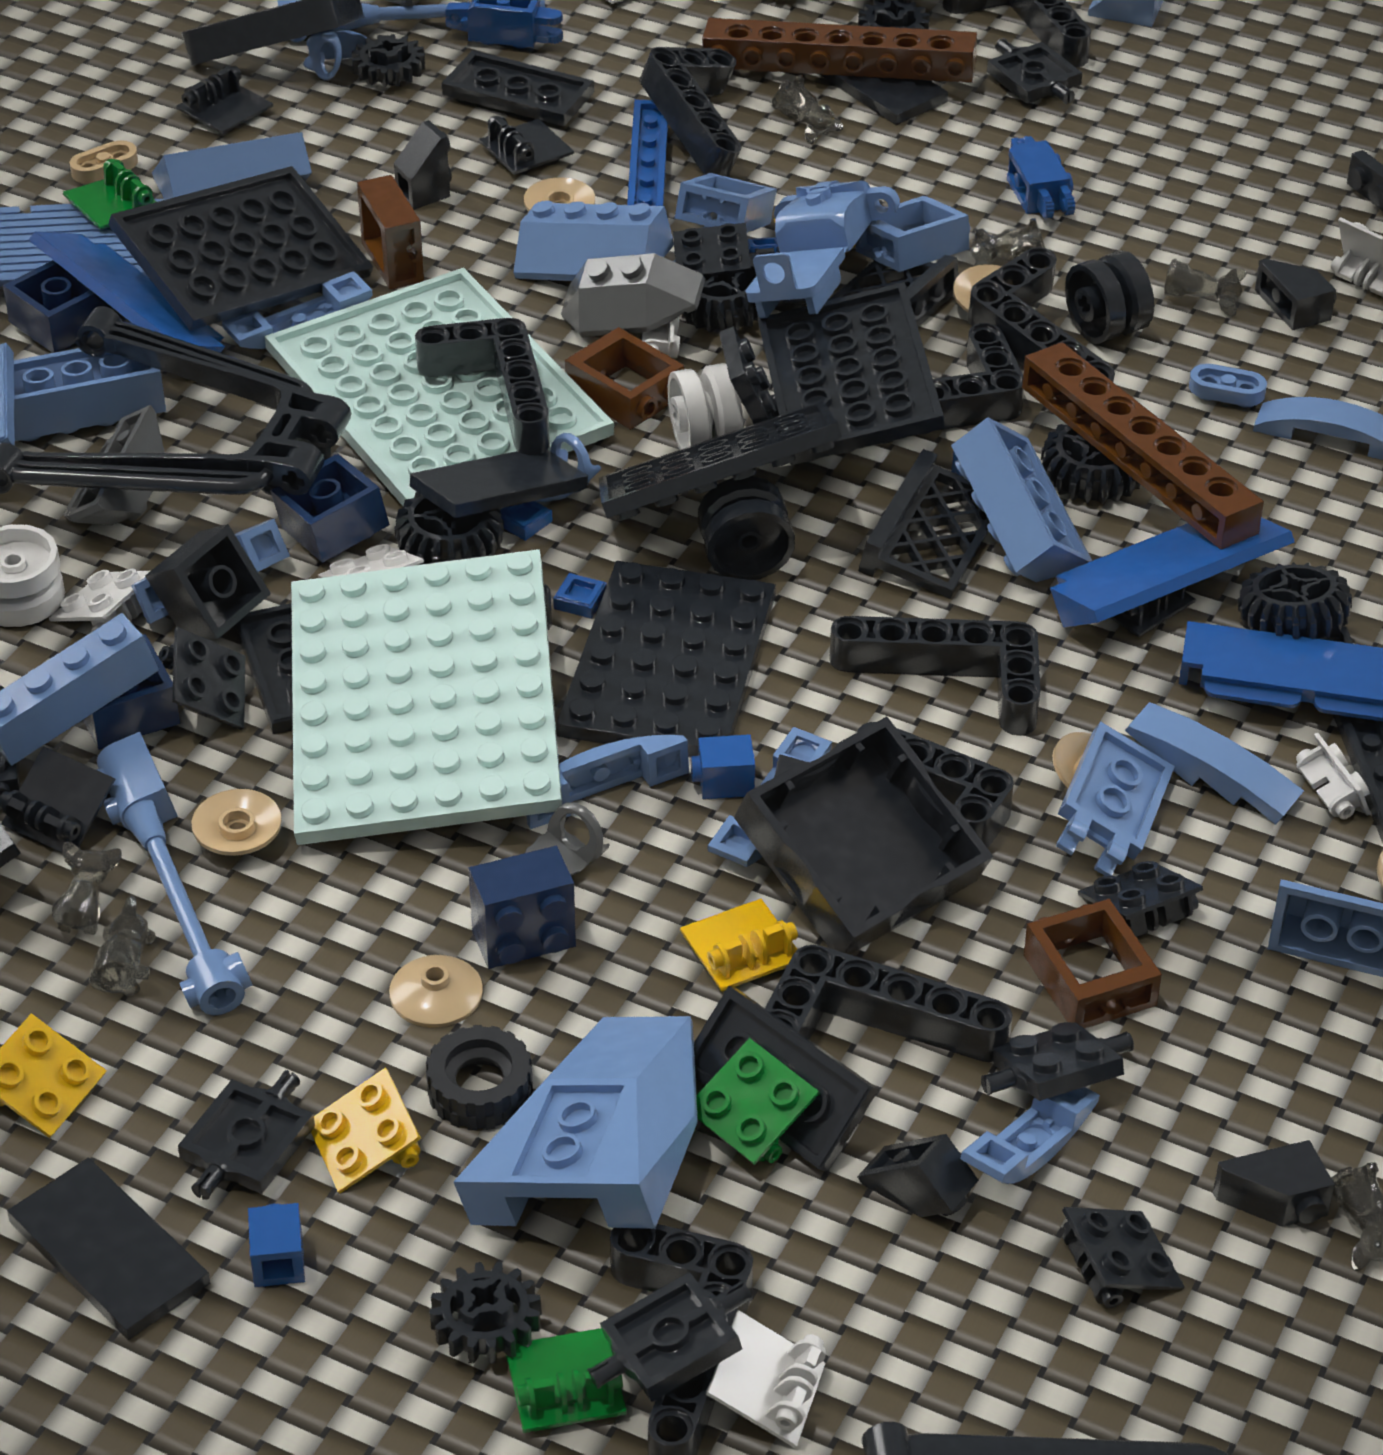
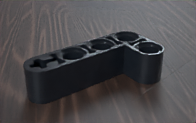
M875 722L863 724L857 732L874 724ZM897 728L925 765L926 771L936 788L947 800L956 806L988 848L1010 818L1014 787L1013 777L1003 769Z

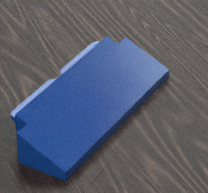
M35 231L29 238L32 244L131 323L219 353L225 348L220 343L224 337L211 326L207 325L189 330L153 282L106 244L93 243L83 234Z
M1261 517L1259 534L1220 550L1190 524L1186 523L1056 575L1058 585L1050 587L1063 628L1098 623L1295 543L1291 530Z
M1187 622L1179 684L1187 685L1190 667L1202 669L1200 687L1204 688L1206 694L1210 697L1285 708H1295L1302 701L1314 703L1315 708L1322 713L1383 721V648L1307 637L1294 639L1292 635L1284 634V636H1277L1271 632Z

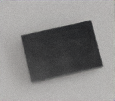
M734 326L719 332L730 381L753 424L779 416L775 394L770 395L767 390L770 388L767 375L762 366L756 368L752 362L756 358L748 339L741 340Z

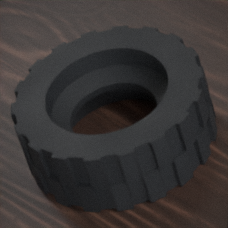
M473 1025L470 1028L462 1027L456 1029V1032L443 1036L437 1045L434 1044L430 1050V1057H427L426 1079L429 1103L432 1109L437 1110V1115L442 1120L446 1119L451 1122V1125L458 1128L462 1126L468 1128V1130L477 1131V1129L486 1128V1130L495 1129V1126L505 1125L531 1096V1091H533L530 1052L526 1051V1045L522 1040L519 1041L515 1038V1034L510 1031L500 1030V1027ZM486 1064L500 1068L503 1073V1080L496 1087L477 1091L459 1087L456 1082V1075L458 1071L468 1066Z

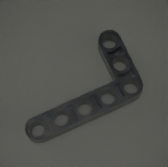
M300 0L193 28L181 33L190 64L195 65L334 29L363 19L365 15L360 0Z
M942 0L943 9L952 14H964L1009 4L1042 42L1073 66L1082 67L1088 63L1091 29L1066 0Z
M654 47L651 49L641 73L640 84L705 175L712 173L729 177L742 146L706 95L724 93L736 66V59L727 51L716 48Z
M1043 247L1031 248L972 286L967 318L969 324L973 327L976 324L989 323L999 327L1015 359L1024 365L1026 355L1063 342L1114 382L1115 371L1110 364L1030 307L1052 291L1057 258L1051 250Z
M499 318L423 327L415 333L417 370L419 373L428 377L496 371L515 449L525 455H539L549 449V411L527 328L523 321L516 318Z
M989 323L974 325L968 333L966 364L970 374L933 379L944 416L946 428L943 429L978 425L988 417L996 422L1012 420L1019 417L1022 413L1024 389L1022 388L1023 374L1003 332L999 327Z
M843 616L836 619L831 625L829 660L835 669L854 673L997 677L1000 727L1005 732L1017 736L1027 735L1036 729L1041 690L1038 634L1032 625L1019 621Z
M819 945L803 946L793 954L765 1009L809 1040L825 1012L984 1062H993V1047H999L1010 1041L1013 1017L1011 1009L997 999Z
M657 1224L656 1228H613L611 1231L610 1270L612 1276L623 1285L655 1292L690 1272L702 1288L712 1292L715 1296L736 1285L741 1280L747 1286L752 1296L753 1257L751 1252L739 1243ZM750 1301L726 1314L728 1323L731 1326L738 1311L746 1314ZM717 1365L656 1399L648 1420V1455H697L716 1401L706 1395ZM667 1440H677L675 1442H667Z

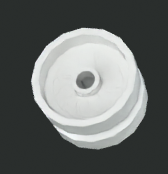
M726 363L705 366L700 377L692 369L670 373L668 379V404L672 428L679 449L744 428L742 403L730 381Z
M6 525L0 527V626L22 627L39 623L53 615L64 599L65 588L63 576L59 569L58 547L54 538L43 529L30 525Z

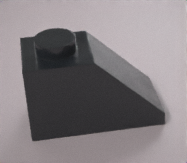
M1270 259L1259 260L1255 291L1292 331L1331 321L1333 306L1336 302V289L1317 270Z
M947 1134L884 1146L857 1176L862 1185L919 1217L937 1214L949 1216L956 1213L967 1203L968 1198L966 1195L979 1181L969 1165L960 1159V1152Z
M1306 1140L1218 1162L1213 1195L1221 1203L1285 1227L1301 1222L1312 1223L1321 1217L1328 1216L1335 1184L1311 1141Z

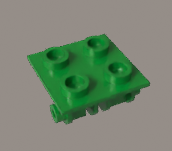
M108 159L103 165V180L63 192V196L100 230L110 228L108 223L111 214L157 202L153 199L152 189L144 185L140 178L131 170L125 169L124 164L118 159Z
M749 1038L696 1095L697 1120L755 1165L758 1161L763 1162L766 1160L769 1163H773L782 1153V1147L778 1145L779 1138L820 1092Z
M602 1328L532 1340V1344L529 1347L516 1344V1357L510 1358L507 1356L523 1433L627 1415L621 1388H623L622 1375L597 1389L587 1372L588 1368L613 1355L611 1345L605 1338Z

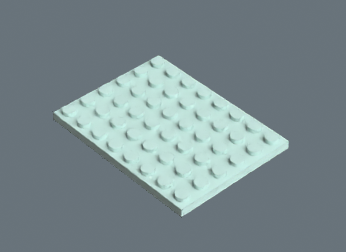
M464 267L265 336L266 349L289 376L306 382L313 389L314 393L335 396L348 404L352 414L349 423L342 433V437L403 507L404 500L414 499L416 492L409 487L410 473L517 451L514 447L496 371L428 377L422 375L417 370L415 333L419 329L433 325L512 318ZM528 334L549 411L550 447L548 450L551 451L552 442L562 433L573 434L584 446L614 435V422ZM562 442L560 449H566L567 452L574 450L571 445Z
M540 549L291 582L294 836L297 845L555 812L562 805Z

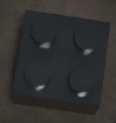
M229 524L199 531L145 575L175 625L210 641L220 638L271 594Z

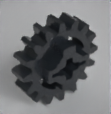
M874 0L873 6L865 4L864 10H859L858 26L929 29L930 14L925 13V7L916 8V2L914 1L907 4L904 3V0H886L883 3L879 0Z
M395 34L390 36L377 35V40L374 41L367 38L365 39V45L357 44L356 51H352L353 73L359 75L360 81L369 79V85L381 82L382 87L387 85L400 86V81L403 80L411 83L413 82V76L421 77V70L426 69L424 47L419 46L417 40L408 42V36L397 39Z
M476 1262L475 1272L469 1274L459 1267L456 1269L457 1280L452 1281L443 1278L440 1281L441 1293H432L430 1324L431 1330H435L437 1344L444 1345L449 1343V1354L452 1357L459 1355L462 1351L468 1352V1360L472 1364L476 1362L479 1355H487L490 1364L496 1363L497 1353L504 1352L510 1358L516 1357V1344L529 1347L532 1344L531 1332H539L541 1328V1297L535 1294L534 1281L527 1280L522 1282L521 1270L518 1268L509 1274L503 1273V1265L500 1262L495 1264L492 1271H485L483 1264ZM513 1303H515L519 1309L518 1314L514 1312ZM454 1311L458 1313L457 1322L452 1316Z

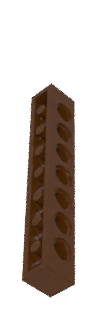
M708 18L702 37V48L722 49L730 53L736 59L734 70L972 83L977 61V32Z
M1061 342L1025 356L1022 388L1220 550L1259 534L1264 504L1261 498L1066 344Z

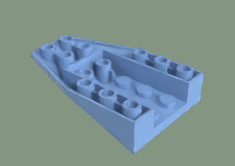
M691 1016L603 1017L454 1180V1185L470 1224L517 1226L529 1197L597 1198L608 1228H656L698 1122L694 1036Z

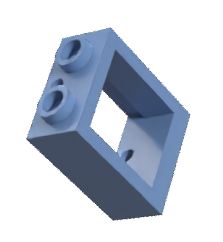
M709 173L680 183L675 219L708 227L721 226L727 223H746L748 233L771 224L777 189ZM712 212L717 214L716 220L711 219Z
M925 195L900 203L892 217L885 220L872 221L856 242V252L898 272L938 260L944 255L950 256L969 250V215Z

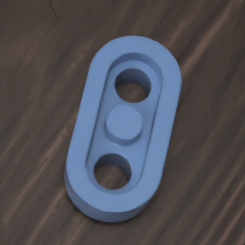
M1200 364L1191 370L1189 389L1202 400H1215L1248 408L1260 404L1265 399L1267 381L1256 372L1215 364Z

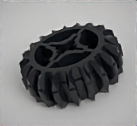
M756 255L749 256L751 271L705 277L698 308L690 313L686 311L682 313L686 321L694 322L696 329L706 327L708 333L715 329L723 331L733 326L737 332L742 326L752 327L753 321H758L757 318L759 317L755 302H748L746 289L756 278L753 258Z
M1058 424L1056 431L1048 433V438L1044 441V447L1041 450V460L1052 485L1057 487L1059 495L1070 494L1072 501L1081 498L1085 499L1087 504L1090 500H1098L1104 505L1106 499L1119 502L1121 495L1130 497L1133 490L1140 489L1141 484L1068 425Z
M415 492L414 499L404 500V507L398 509L396 526L394 527L395 539H397L400 550L423 558L424 563L419 565L495 555L497 550L501 549L504 521L501 519L499 509L454 518L421 494Z
M1293 562L1291 565L1284 566L1278 563L1275 568H1261L1260 573L1254 572L1250 574L1249 579L1242 582V589L1238 598V611L1240 612V619L1243 621L1244 628L1271 632L1277 636H1284V634L1292 635L1294 639H1299L1300 637L1328 639L1330 633L1341 632V627L1348 624L1350 608H1352V594H1350L1347 579L1339 576L1338 571H1327L1324 565L1314 567L1309 562L1305 565H1296Z

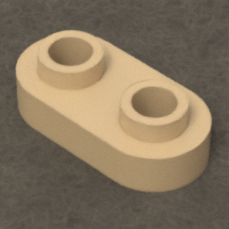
M119 140L79 153L70 160L71 176L75 181L84 185L103 180V165L108 159H118L124 164L125 169L131 170L138 164L137 148L129 141Z

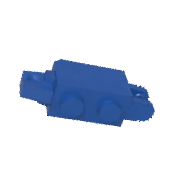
M472 0V2L448 3L445 10L446 27L468 32V41L480 42L484 45L503 44L512 45L515 48H534L536 42L555 44L563 40L562 29L551 27V25L555 26L563 22V13L559 9L540 7V0Z
M1031 136L1012 138L1009 149L1007 181L1026 214L1040 213L1046 219L1054 216V210H1062L1065 215H1073L1076 210L1072 195L1073 180L1071 174L1063 168L1059 154L1054 153L1047 140L1036 142Z

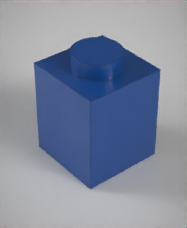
M751 734L698 738V756L690 757L692 782H700L702 799L745 797L747 792L755 788V759Z
M299 1203L270 1204L262 1207L248 1208L250 1260L254 1287L305 1282L303 1234Z

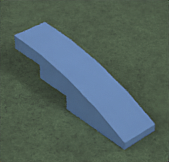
M1151 702L1146 705L1125 729L1130 736L1147 750L1174 765L1173 771L1191 786L1201 778L1232 805L1242 797L1275 825L1304 792L1303 789L1267 762L1229 738L1188 717Z

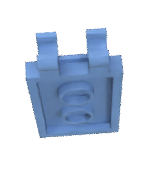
M1100 721L1090 736L1058 811V815L1069 822L1060 835L1056 847L1072 855L1078 842H1083L1088 837L1105 848L1094 869L1104 876H1112L1117 864L1121 865L1126 856L1134 860L1142 851L1175 766Z

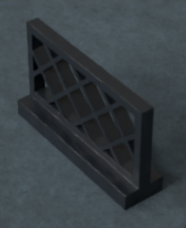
M944 255L936 263H925L901 272L894 269L884 270L887 266L874 260L829 300L905 282L915 320L919 327L954 295V282L959 275L957 257ZM903 278H905V280L896 281V282H891V283H886V282H888V281H893V280H898V279H903ZM878 283L880 284V285H876V286H871V287L863 288L864 286H868V285H873V284H878Z
M923 449L866 541L858 571L873 577L877 569H881L951 599L989 532L987 525L990 521L986 513L981 509H977L972 502L971 493L974 490L969 480L935 465L938 455ZM936 481L952 487L954 492L940 494L935 485ZM961 502L966 511L951 513L947 504ZM936 506L941 515L926 517L921 508ZM972 521L977 529L976 531L963 532L958 523ZM947 525L952 533L951 535L937 536L933 527ZM922 529L926 538L912 541L907 531ZM959 545L964 554L949 556L944 547ZM933 549L938 558L923 560L918 551ZM908 553L912 563L904 564L892 559L891 556ZM945 569L950 577L949 582L932 576L930 571Z

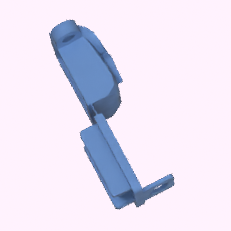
M826 181L812 186L796 187V195L784 197L774 210L776 219L775 235L780 253L761 254L753 258L756 278L746 289L748 302H755L758 317L768 318L781 300L802 298L806 300L808 313L818 314L841 282L839 265L844 260L846 251L852 249L872 221L888 219L898 209L900 199L896 191L886 186L870 188L869 184L865 181L842 183L839 181ZM879 199L885 200L889 207L882 206L879 203Z

